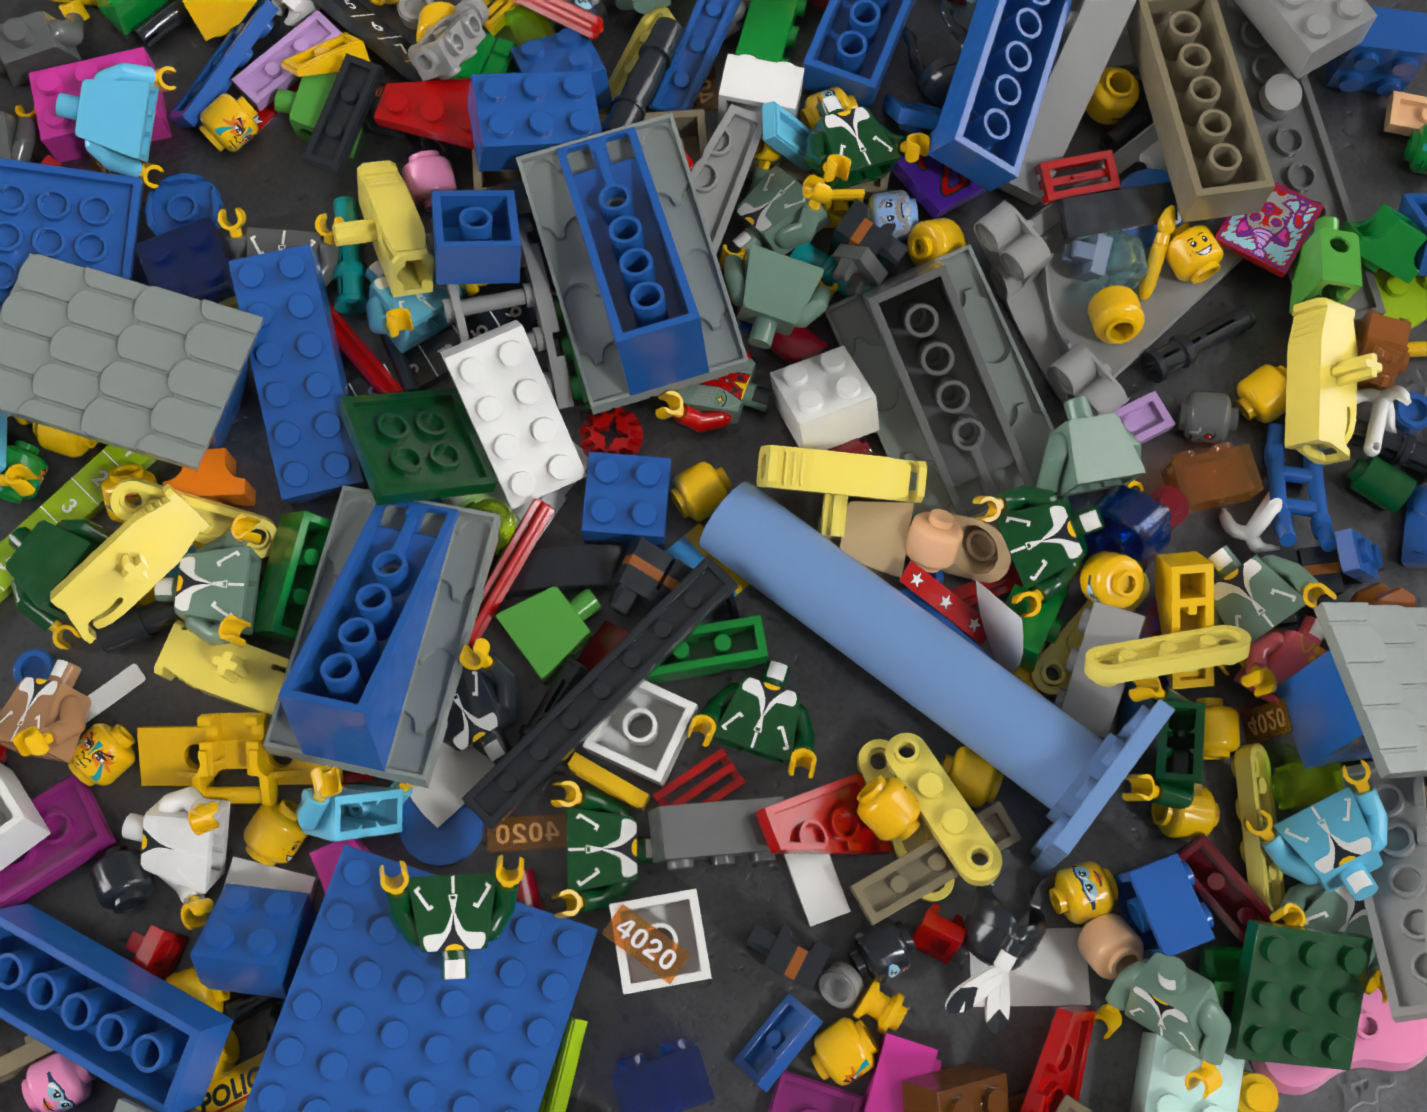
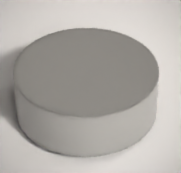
M400 0L397 3V10L401 22L406 27L417 30L420 12L424 6L434 1Z
M1288 74L1272 76L1261 87L1259 92V100L1262 107L1268 113L1275 116L1287 115L1298 106L1302 99V89L1299 82Z
M844 962L831 963L820 974L818 979L821 994L831 1005L837 1008H850L862 996L864 991L863 980L859 973L852 966Z

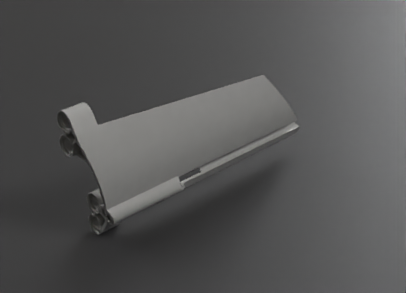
M1154 123L1113 154L1118 176L1136 162H1143L1147 168L1159 169L1168 173ZM1102 162L1093 170L1105 168L1104 162ZM1106 177L1075 183L1069 189L1108 182V179ZM1004 200L974 224L975 235L992 267L990 269L992 286L999 298L1005 302L1033 361L1063 404L1070 399L1087 396L1093 416L1114 413L1129 401L1130 397L1127 399L1124 389L1115 378L1243 259L1221 247L1224 254L1219 263L1221 266L1220 270L1207 280L1199 284H1193L1191 281L1183 282L1177 279L1164 258L1152 295L1149 299L1142 301L1139 297V287L1151 247L1144 248L1133 243L1129 244L1122 240L1116 231L1101 233L1113 238L1105 275L1087 282L1071 278L1074 266L1060 260L1064 244L1072 246L1073 241H1080L1093 235L1063 240L1058 203L1048 204L1026 221L1014 206ZM1225 217L1184 222L1183 224L1188 223L1190 227L1204 225L1215 236ZM1122 285L1130 288L1137 295L1144 313L1145 322L1143 329L1129 342L1108 344L1102 342L1095 335L1088 315V306L1093 296L1103 288Z

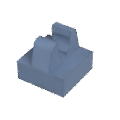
M1099 233L1080 241L1075 240L1072 246L1064 244L1060 260L1074 266L1071 278L1087 282L1103 277L1113 238Z

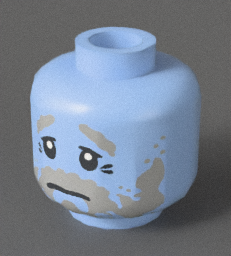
M904 190L875 193L869 198L868 206L870 209L867 219L879 227L887 223L895 224L896 228L893 237L899 241L908 240L911 229L919 223L916 199H910Z

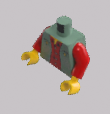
M746 350L750 369L733 374L729 373L726 376L696 385L692 384L689 387L677 390V392L668 391L663 393L658 398L666 401L669 408L661 407L656 409V416L659 419H667L673 416L676 422L699 433L724 428L728 424L738 423L743 406L766 412L773 389L752 383L756 363L751 359V355Z

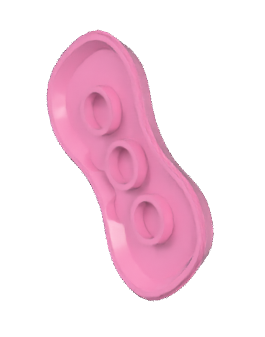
M1379 989L1375 990L1371 995L1364 993L1350 1070L1371 1068L1390 1072L1404 1071L1422 1062L1427 1056V1018L1395 1023L1392 1018L1389 1002H1382L1383 997ZM1250 1060L1255 1072L1269 1078L1274 1083L1277 1091L1285 1095L1309 1093L1319 1088L1335 1075L1346 1071Z

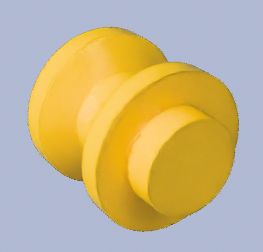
M871 979L859 998L852 1016L857 1019L865 1014L877 1020V1031L882 1035L888 1028L895 1032L908 1008L902 1005L905 996L898 992L894 996L889 997L879 991L880 983Z
M1243 1071L1237 1112H1275L1279 1097L1274 1083L1262 1074Z

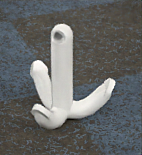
M1391 386L1382 391L1373 388L1357 390V404L1361 402L1373 403L1363 447L1364 453L1367 456L1374 457L1380 453L1384 430L1397 433L1393 400L1397 399L1408 406L1412 401L1410 393L1405 388Z
M1268 491L1247 525L1236 523L1227 511V508H1221L1219 520L1225 532L1233 538L1245 540L1249 549L1255 554L1280 550V546L1264 543L1260 535L1276 514L1281 511L1282 499L1275 498L1270 500Z

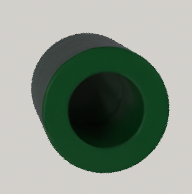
M1377 456L1369 457L1367 460L1360 457L1347 474V477L1351 479L1350 489L1390 514H1394L1401 508L1417 483L1416 480Z

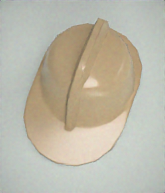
M952 514L955 521L960 524L964 536L953 565L942 569V571L977 580L978 582L992 583L1002 579L1009 571L1012 558L997 521L985 522L979 521L976 518Z

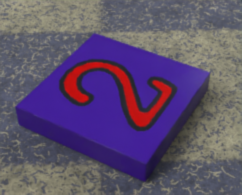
M919 154V159L913 163L907 162L905 156H901L891 169L933 219H937L986 192L985 188L929 155L923 156Z

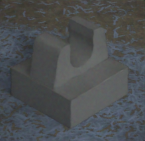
M840 243L832 255L838 263L833 274L834 279L847 282L850 279L849 284L844 290L847 294L860 295L870 284L880 285L888 274L868 247Z

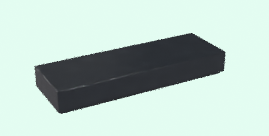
M346 53L303 154L302 160L305 164L341 177L371 107L372 100L384 76L385 70L382 66Z
M1171 181L1057 200L1063 240L1156 225L1167 207L1170 205L1176 207ZM1176 208V221H1177V220H1178V215H1177V208Z

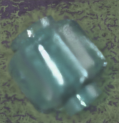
M1125 231L1110 232L1106 236L1112 237L1113 241L1105 275L1097 278V281L1105 288L1122 285L1132 290L1139 285L1148 272L1143 242L1137 236L1127 234Z

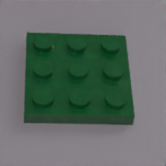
M456 388L341 397L338 409L377 506L494 492L498 481Z
M1248 920L1230 1017L1231 1033L1225 1053L1234 1059L1350 1071L1373 939L1356 933Z

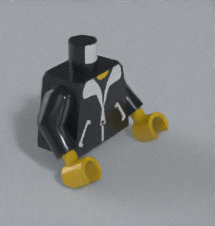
M479 638L475 641L473 651L468 645H464L459 655V660L464 667L447 719L448 726L443 743L458 752L481 744L491 763H494L503 758L512 749L502 729L520 717V711L517 706L518 681L515 673L495 653L488 655L490 651L489 642L484 638Z

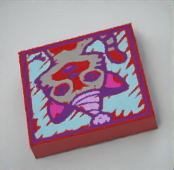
M1274 181L1275 188L1259 213L1225 217L1214 237L1221 247L1283 278L1324 206Z

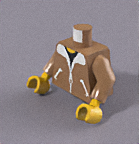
M57 660L48 680L31 677L22 679L7 704L0 709V745L21 754V756H32L70 763L80 735L85 730L86 718L91 706V700L88 696L73 689L82 669L70 662Z

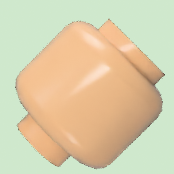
M933 509L928 512H922L913 518L906 538V555L910 558V561L912 560L926 572L934 573L953 565L964 532L960 524L955 521L954 516L946 510Z
M1113 913L1102 914L1086 922L1077 942L1079 953L1100 977L1108 980L1116 979L1124 967L1140 960L1142 961L1144 953L1142 939L1121 916Z

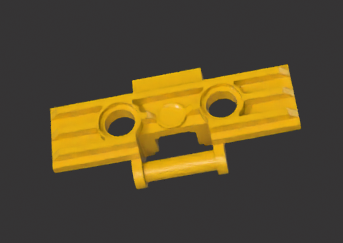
M268 712L201 714L198 717V726H140L137 728L141 786L196 787L206 799L230 801V804H262L272 806L278 802V785L312 784L311 770L316 767H321L322 773L332 770V767L328 765L323 766L292 759V762L287 765L276 762L272 754H268L263 746L269 728ZM194 744L199 745L198 760L200 765L195 764L189 756L190 747ZM247 769L248 775L258 776L260 786L211 787L214 784V777L220 770ZM338 769L340 781H341V783H342V782H343V770H342V769Z

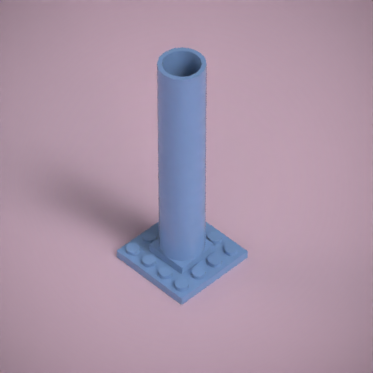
M749 481L741 483L728 494L712 514L700 537L699 546L1047 806L1050 811L1045 817L1051 820L1053 824L1041 835L1030 850L1035 859L1029 867L1042 877L1070 854L1175 711L1174 708L1161 699L1150 710L1142 705L1116 736L1109 733L1102 740Z

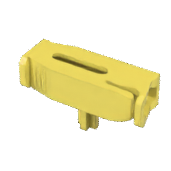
M390 160L362 163L357 168L358 203L364 220L333 223L332 232L336 247L372 242L393 298L433 292L435 259L428 250L423 223L407 185L398 172L396 164Z
M1326 297L1314 298L1295 304L1292 308L1294 319L1287 351L1285 448L1296 449L1315 464L1328 465L1350 460V449L1346 444L1350 441L1356 424L1357 382L1376 378L1377 373L1382 372V364L1377 362V355L1375 353L1358 357L1353 321L1355 309ZM1334 448L1337 453L1325 455L1320 449Z
M764 445L760 447L756 483L757 487L824 494L820 534L844 537L848 497L921 503L925 496L927 465L925 461ZM912 471L917 473L916 490L909 491L910 472Z
M169 483L162 488L166 496L157 499V501L134 513L50 592V601L56 607L66 612L82 638L90 644L96 639V632L89 625L91 620H93V625L97 629L106 627L116 621L182 560L201 529L206 534L213 529L211 523Z
M177 620L173 624L154 666V673L170 681L177 677L188 686L198 689L207 695L254 712H268V717L272 718L285 676L283 672H286L289 659L249 644H245L244 647L232 643L215 646L209 645L190 632L185 622Z

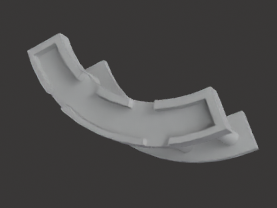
M528 213L519 214L517 217L521 241L520 268L524 269L527 283L522 284L520 289L460 300L457 284H446L449 298L442 300L447 323L455 322L459 342L463 343L470 340L464 316L526 304L527 308L534 307L538 327H534L533 332L526 333L532 349L536 348L537 352L544 351L548 372H543L558 409L572 407L574 402L565 355L561 356L558 339L553 340L552 335L553 332H558L560 329L538 243L533 244L529 236V232L533 231V227ZM427 233L428 249L434 257L432 233Z

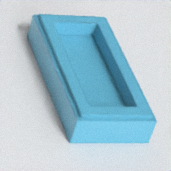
M775 101L762 105L763 141L803 171L812 170L804 162L806 141L812 130Z

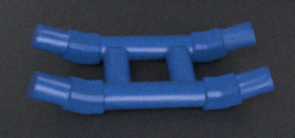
M1278 423L1268 424L1267 441L1264 448L1265 468H1267L1270 500L1275 498L1282 499V509L1271 521L1274 533L1278 536L1283 546H1292L1296 543L1297 536L1293 529L1294 524L1291 515L1311 517V531L1322 550L1326 552L1334 551L1337 548V543L1333 533L1334 528L1331 523V516L1328 514L1323 475L1324 465L1315 464L1304 455V468L1283 465L1285 462V444H1283L1284 425ZM1285 482L1307 484L1309 501L1287 498Z

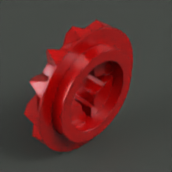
M614 407L611 410L594 415L593 413H588L586 420L580 427V445L588 458L589 452L637 455L643 443L642 425L633 412H629L622 407ZM613 422H615L617 434L623 437L621 439L614 438L612 444L609 445V449H606L605 436L599 434V432L608 431Z

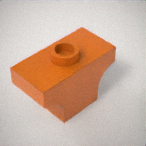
M226 448L207 449L198 471L182 467L181 472L175 478L162 482V486L169 483L176 490L232 507L256 505V490L246 479L237 478V461Z

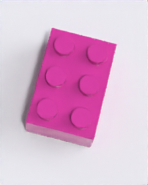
M144 47L29 73L40 138L59 163L92 156L86 150L85 139L75 135L77 120L62 118L56 115V101L59 93L80 96L84 79H94L98 71L119 63L150 66L154 71L157 70ZM158 91L151 142L172 137L163 92Z

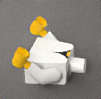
M192 786L164 795L145 813V816L130 813L122 827L123 838L142 842L141 866L143 869L158 875L177 892L183 903L181 920L188 930L205 926L208 920L205 914L213 910V901L210 898H204V894L225 873L231 803L226 800L206 799L196 787Z

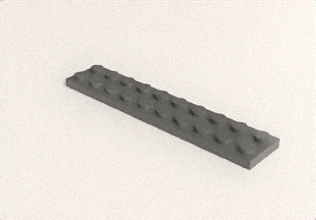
M1218 0L1273 180L1323 205L1324 207L1318 218L1326 216L1335 217L1340 221V228L1347 220L1356 222L1307 74L1297 79L1234 0ZM1276 74H1288L1294 77L1302 89L1300 103L1284 116H1275L1268 113L1262 107L1259 100L1261 87ZM1313 225L1312 229L1310 230L1308 236L1306 237L1304 243H1305V242L1311 237V235L1314 233V225ZM1295 259L1293 260L1291 266L1287 271L1291 284L1293 280ZM1362 263V287L1344 304L1355 309L1354 323L1359 322L1368 309L1376 310L1380 315L1386 313L1373 271Z

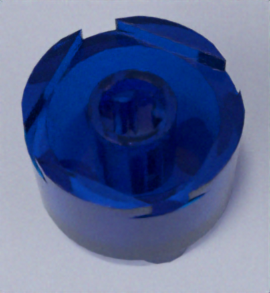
M1125 485L1115 486L1093 504L1098 507L1105 528L1084 535L1088 551L1084 556L1083 564L1094 554L1103 551L1127 555L1136 560L1144 573L1155 562L1156 555L1162 554L1167 549L1171 539L1169 523L1171 512L1166 505L1156 502L1147 494Z

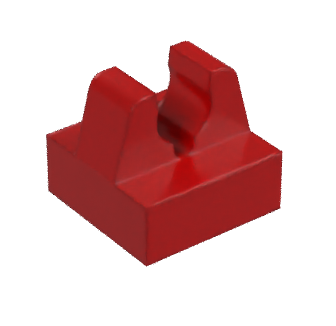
M934 903L925 912L913 930L911 938L916 949L948 964L961 946L967 930L963 928V918L960 915L956 914L952 921H949L938 915L941 906Z
M150 925L146 935L132 931L125 948L136 954L133 961L134 964L155 976L167 978L172 974L189 937L174 930Z

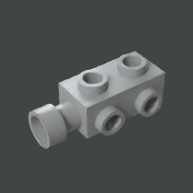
M462 0L456 6L454 14L441 18L433 27L426 30L425 36L417 44L409 47L407 54L410 62L417 69L423 82L438 76L440 80H447L455 76L461 70L459 65L477 53L475 47L486 37L482 25L489 16L487 5L483 0Z

